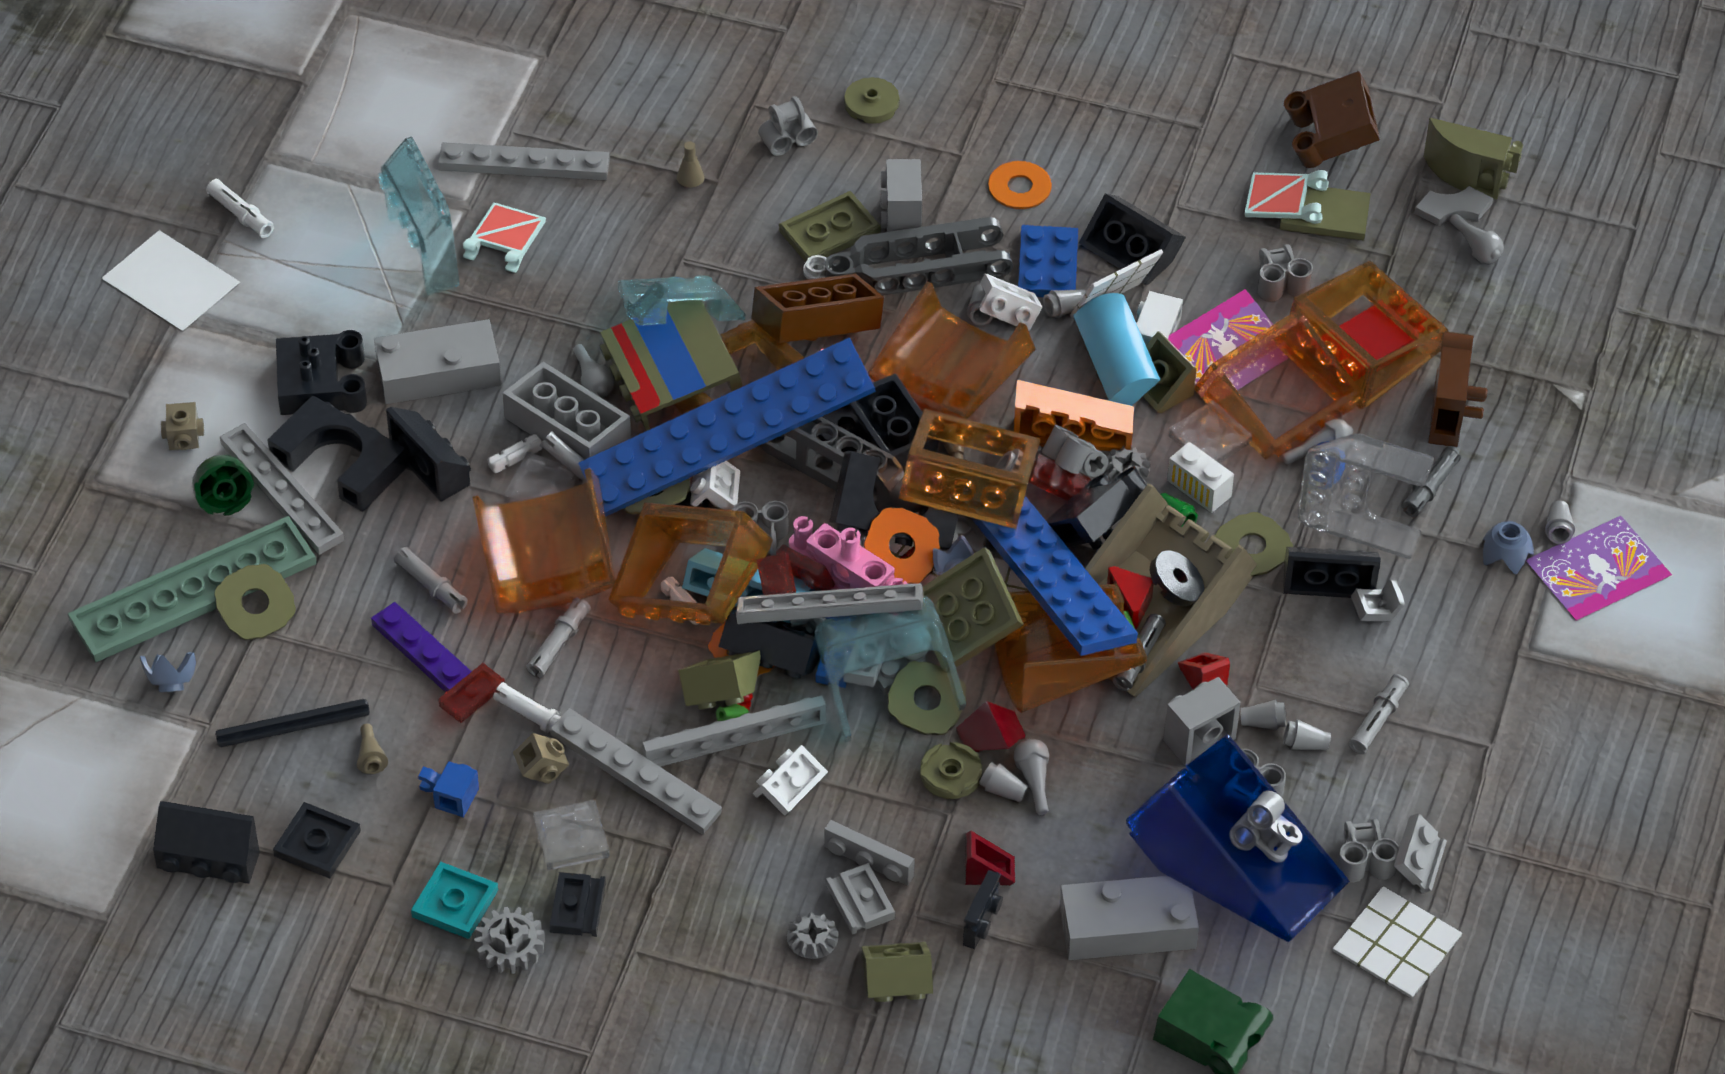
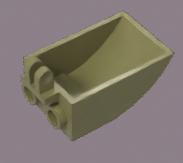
M1429 118L1423 157L1431 170L1449 185L1462 191L1470 186L1497 200L1500 190H1506L1510 174L1506 173V171L1517 173L1523 143L1514 141L1511 146L1512 137Z

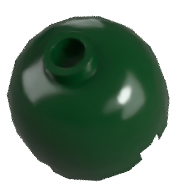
M215 455L205 459L197 467L192 478L193 493L200 508L208 514L214 515V513L224 512V516L232 515L241 511L251 500L254 481L247 467L236 457Z

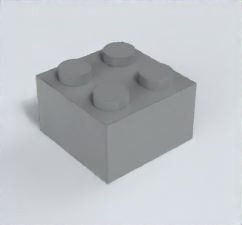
M886 159V171H881V188H886V190H880V208L886 209V211H881V228H887V232L921 227V160Z
M1219 677L1209 682H1202L1191 692L1183 696H1176L1167 704L1163 741L1184 766H1187L1236 739L1241 702Z

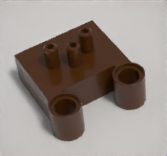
M1360 71L1303 92H1292L1284 100V107L1295 126L1304 128L1313 122L1315 125V134L1309 131L1301 132L1292 141L1294 151L1302 165L1306 168L1317 167L1327 159L1352 150H1358L1360 147L1380 140L1369 88Z
M1447 331L1443 333L1439 367H1437L1428 439L1430 444L1458 447L1463 417L1483 418V407L1466 405V400L1485 402L1488 392L1487 388L1468 386L1474 335Z

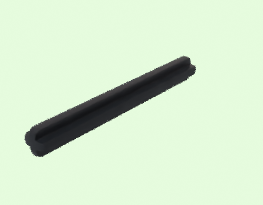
M359 699L219 729L215 735L218 746L225 747L365 717L370 714L367 700Z

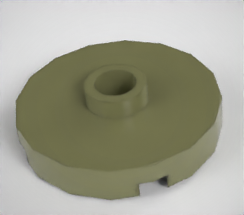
M869 77L857 80L847 88L844 95V104L846 111L852 118L857 120L858 117L863 119L864 123L869 124L882 123L895 115V111L900 105L898 90L892 83L885 79Z
M950 742V745L943 746L942 743L934 745L924 754L921 760L920 778L925 788L933 795L944 799L962 798L970 795L979 786L982 778L981 759L978 753L971 747L958 742Z

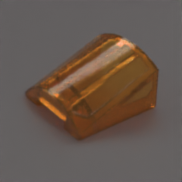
M927 282L867 373L875 382L896 373L922 412L944 420L966 421L1036 348L1026 324L1020 322L1008 341L996 337L965 322L943 308L933 284Z
M591 468L584 470L587 483L533 499L487 506L479 496L472 497L497 614L527 612L572 603L577 597L582 600L616 585L600 481Z
M1099 585L1125 617L1123 612L1124 600L1118 585ZM1029 591L1009 592L1024 625L996 642L995 648L1007 693L1011 702L1020 713L1147 663V655L1140 638H1137V643L1080 656Z

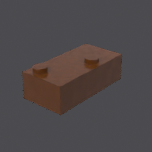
M856 273L758 286L754 289L751 319L778 343L798 340L814 341L819 337L880 329L884 297Z

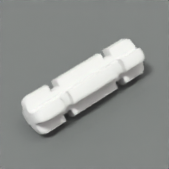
M536 434L525 438L524 443L521 440L502 450L501 455L497 453L489 457L488 466L493 473H498L506 469L505 465L510 467L529 457L530 452L534 454L542 449L540 447L542 441Z
M670 576L661 582V591L667 597H671L672 603L684 615H688L687 618L692 624L698 625L706 619V611L699 604H696L697 601L682 586H679L678 581L674 577Z

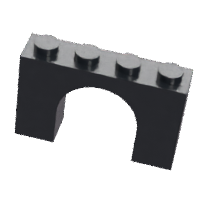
M315 396L308 399L267 440L268 448L285 468L292 472L315 450L326 445L344 444L359 451L361 455L337 479L339 499L361 512H364L408 467L406 448L401 446L398 441H392L382 435L377 429L364 425L351 414H345L336 409L330 402L322 401Z
M853 451L844 452L829 520L830 523L838 524L837 530L843 531L846 528H855L867 531V536L872 520L880 514L873 499V490L880 458ZM937 471L930 472L925 500L918 515L927 518L938 529L941 550L950 549L952 546L967 478ZM897 533L892 536L895 537V544L912 547L914 541L909 535Z

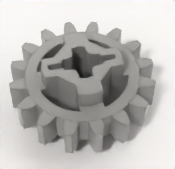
M504 907L503 914L499 915L497 911L493 910L491 920L485 917L481 919L482 927H476L475 950H478L479 960L486 959L487 968L498 965V973H502L505 967H508L511 973L514 974L517 966L527 970L529 960L534 963L538 962V953L544 952L545 933L542 930L541 921L533 920L532 912L524 916L520 907L514 913H510L509 908ZM508 936H511V945L508 942Z

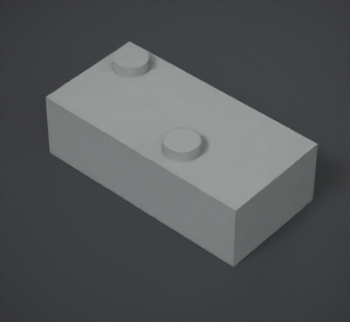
M490 319L374 338L376 361L385 404L501 385L500 362Z
M545 362L540 363L503 392L505 419L530 435L536 434L541 441L547 440L555 446L546 438L553 431L557 437L583 459L592 457L631 439L630 416Z
M1189 874L1061 885L1059 907L1068 960L1196 949L1199 925Z

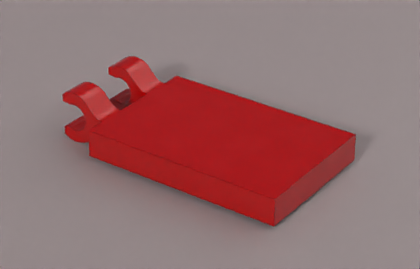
M1400 293L1393 298L1389 305L1386 306L1380 301L1319 337L1314 342V348L1350 383H1353L1418 344V335L1428 329L1424 322L1428 321L1429 317L1420 310L1407 323L1403 322L1399 317L1409 312L1405 305L1410 302V299L1405 294Z

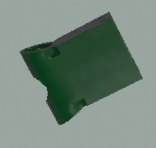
M1189 969L1158 1015L1153 1040L1204 1066L1209 1065L1215 1074H1239L1248 1060V1050L1261 1040L1274 1017L1271 1011L1257 1003L1243 1002L1239 996Z

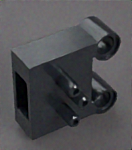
M346 330L340 334L276 338L277 389L280 415L294 414L312 396L322 401L330 402L340 411L345 410L349 413H357L364 410L367 406L364 379L357 374H349L338 381L337 364L353 369L364 363L363 338L359 332Z
M1135 466L1120 473L1113 482L1110 481L1106 474H1101L1087 483L1081 491L1053 513L1046 521L1067 547L1089 543L1093 550H1097L1103 545L1099 537L1102 535L1106 541L1113 531L1112 526L1126 514L1147 486V483Z

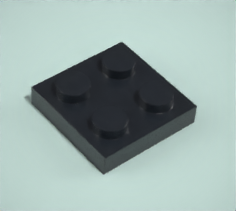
M304 802L273 848L274 857L330 879L361 832L360 824Z

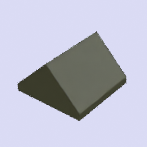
M1157 331L1146 347L1160 377V381L1144 394L1143 398L1158 413H1163L1194 395L1197 368L1160 331Z

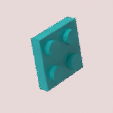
M440 861L411 909L412 918L470 939L497 894L498 883Z

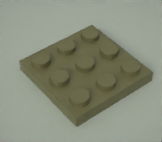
M985 547L924 585L922 610H916L924 629L930 635L931 645L941 668L947 673L1024 625L990 550Z

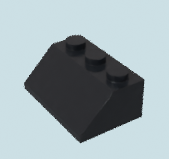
M1105 193L1079 244L1120 269L1161 249L1163 254L1142 281L1144 284L1149 285L1173 262L1186 236L1121 197Z
M896 373L873 382L876 392L848 404L875 445L895 456L901 466L912 469L937 458L939 435Z
M396 407L386 409L389 439L398 441L401 446L406 448L408 467L440 502L470 486L469 472L471 467L464 456H459L454 451L452 444L447 438H442L437 433L435 426L430 420H425L416 411Z
M1286 547L1283 594L1351 598L1356 589H1376L1381 557L1378 552L1362 550L1348 551L1332 548Z
M737 609L728 612L718 646L726 649L727 655L760 650L759 666L771 669L774 665L783 668L784 674L795 678H801L802 675L813 672L826 643V639L821 634L808 633L806 626L791 627L790 623L784 621L737 624Z
M160 801L153 847L156 867L170 873L182 872L193 874L200 878L212 877L224 879L230 883L242 882L250 884L260 854L254 816Z

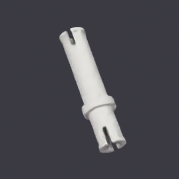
M214 179L208 184L206 188L207 194L237 216L243 226L250 227L261 238H267L272 234L274 224L262 216L255 205L246 203L219 179Z
M504 682L496 689L500 691V694L494 692L493 699L504 704L540 725V729L546 733L550 732L554 724L561 718L557 710L545 708L509 687Z

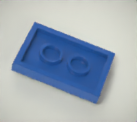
M1021 225L1018 287L1036 294L1037 297L1043 298L1051 290H1076L1078 228Z

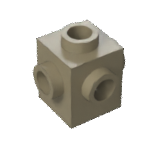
M196 402L166 404V421H161L162 439L168 440L169 450L199 448V436H204L203 418H198Z
M532 733L513 751L522 776L531 780L550 784L569 766L563 745L554 738Z

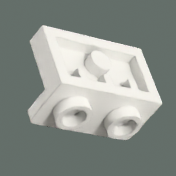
M985 273L980 282L986 293L979 306L980 311L1029 331L1042 309L1036 294Z
M725 461L693 476L690 488V504L697 507L707 498L715 507L721 508L730 514L732 508L738 502L740 470Z
M803 745L794 752L790 749L786 750L776 760L779 767L774 772L768 769L756 781L759 787L752 793L756 798L763 793L784 816L828 773Z

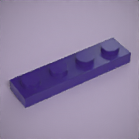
M393 602L371 618L372 626L450 697L475 681L474 673L396 602Z

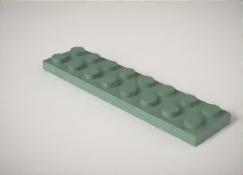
M287 516L69 612V621L96 663L215 610L216 598L214 594L217 586L221 584L226 576L248 565L267 564L273 570L280 573L284 579L317 564L316 556L290 517ZM257 589L247 591L243 597L257 591Z

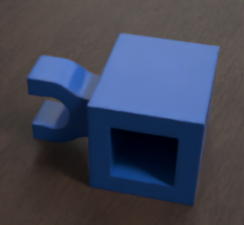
M448 761L442 774H438L434 770L423 766L418 775V780H422L419 789L425 792H433L436 809L464 818L479 790L477 770L465 764H456Z

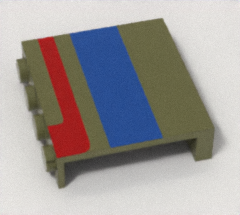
M698 292L600 332L604 343L599 345L605 361L611 360L612 365H609L614 380L616 382L621 380L623 385H620L619 388L625 402H632L633 405L629 407L636 423L642 422L646 431L650 430L647 415L725 382H727L731 392L743 387L739 371Z

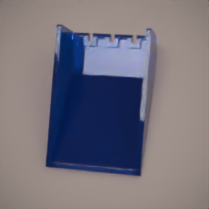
M1226 734L1186 765L1187 769H1181L1126 819V824L1131 829L1129 835L1160 872L1284 941L1289 942L1350 881L1286 803L1281 815L1299 828L1302 833V840L1299 844L1293 845L1290 848L1288 856L1283 862L1272 861L1256 845L1252 849L1245 851L1238 849L1232 844L1230 840L1232 827L1247 812L1248 808L1260 794L1265 791H1276L1231 736Z

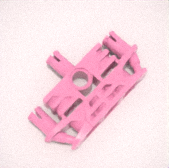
M805 516L795 519L793 523L794 534L789 538V546L792 553L801 560L799 562L801 573L817 584V587L823 591L902 585V578H894L895 569L893 566L860 546L861 534L857 531L855 537V528H846L840 533L824 523L812 534L813 522L811 519L808 521V517ZM910 611L889 612L886 614L895 619H900Z

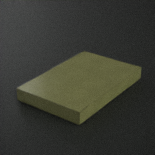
M1308 186L1304 206L1310 203L1321 204L1320 213H1322V221L1314 224L1303 219L1281 218L1280 230L1364 241L1371 193L1329 187L1325 191H1319Z
M848 191L779 223V232L806 262L808 258L814 255L828 258L830 255L839 253L853 246L861 236L881 233V225L855 195Z

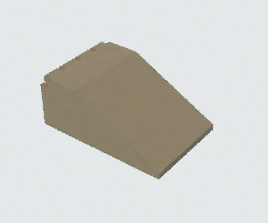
M1147 484L1085 569L1118 609L1119 607L1107 588L1108 567L1116 566L1151 578L1149 571L1150 563L1162 551H1174L1189 559L1202 576L1205 588L1195 603L1182 607L1165 599L1160 593L1162 589L1159 584L1154 585L1153 598L1136 631L1139 635L1150 614L1162 616L1165 619L1166 626L1162 629L1146 659L1145 669L1137 675L1132 688L1126 691L1135 698L1228 612L1253 578L1250 574L1257 566L1245 548L1240 545L1233 551V548L1214 535L1204 543L1209 536V532L1192 520H1187L1183 527H1181L1186 516L1170 505H1167L1168 503L1151 484ZM1048 617L1040 630L1113 682L1114 677L1122 666L1121 660L1125 652L1116 655L1112 649L1080 656L1053 620Z

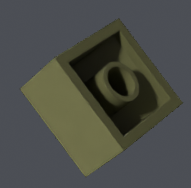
M760 650L705 659L679 669L686 706L698 705V709L701 710L717 706L716 701L725 700L726 705L744 702L743 696L751 694L755 690L761 658Z
M926 942L861 946L865 988L868 998H874L876 1002H888L893 1000V996L906 995L907 999L918 1000L926 998V994H933L932 959Z

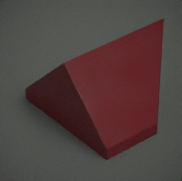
M988 701L983 703L956 727L961 743L971 747L975 752L1009 749L1017 741L1025 739L1026 736L1015 711Z
M973 831L965 833V885H981L988 870L1000 874L998 880L1000 885L1011 886L1014 884L1015 856Z

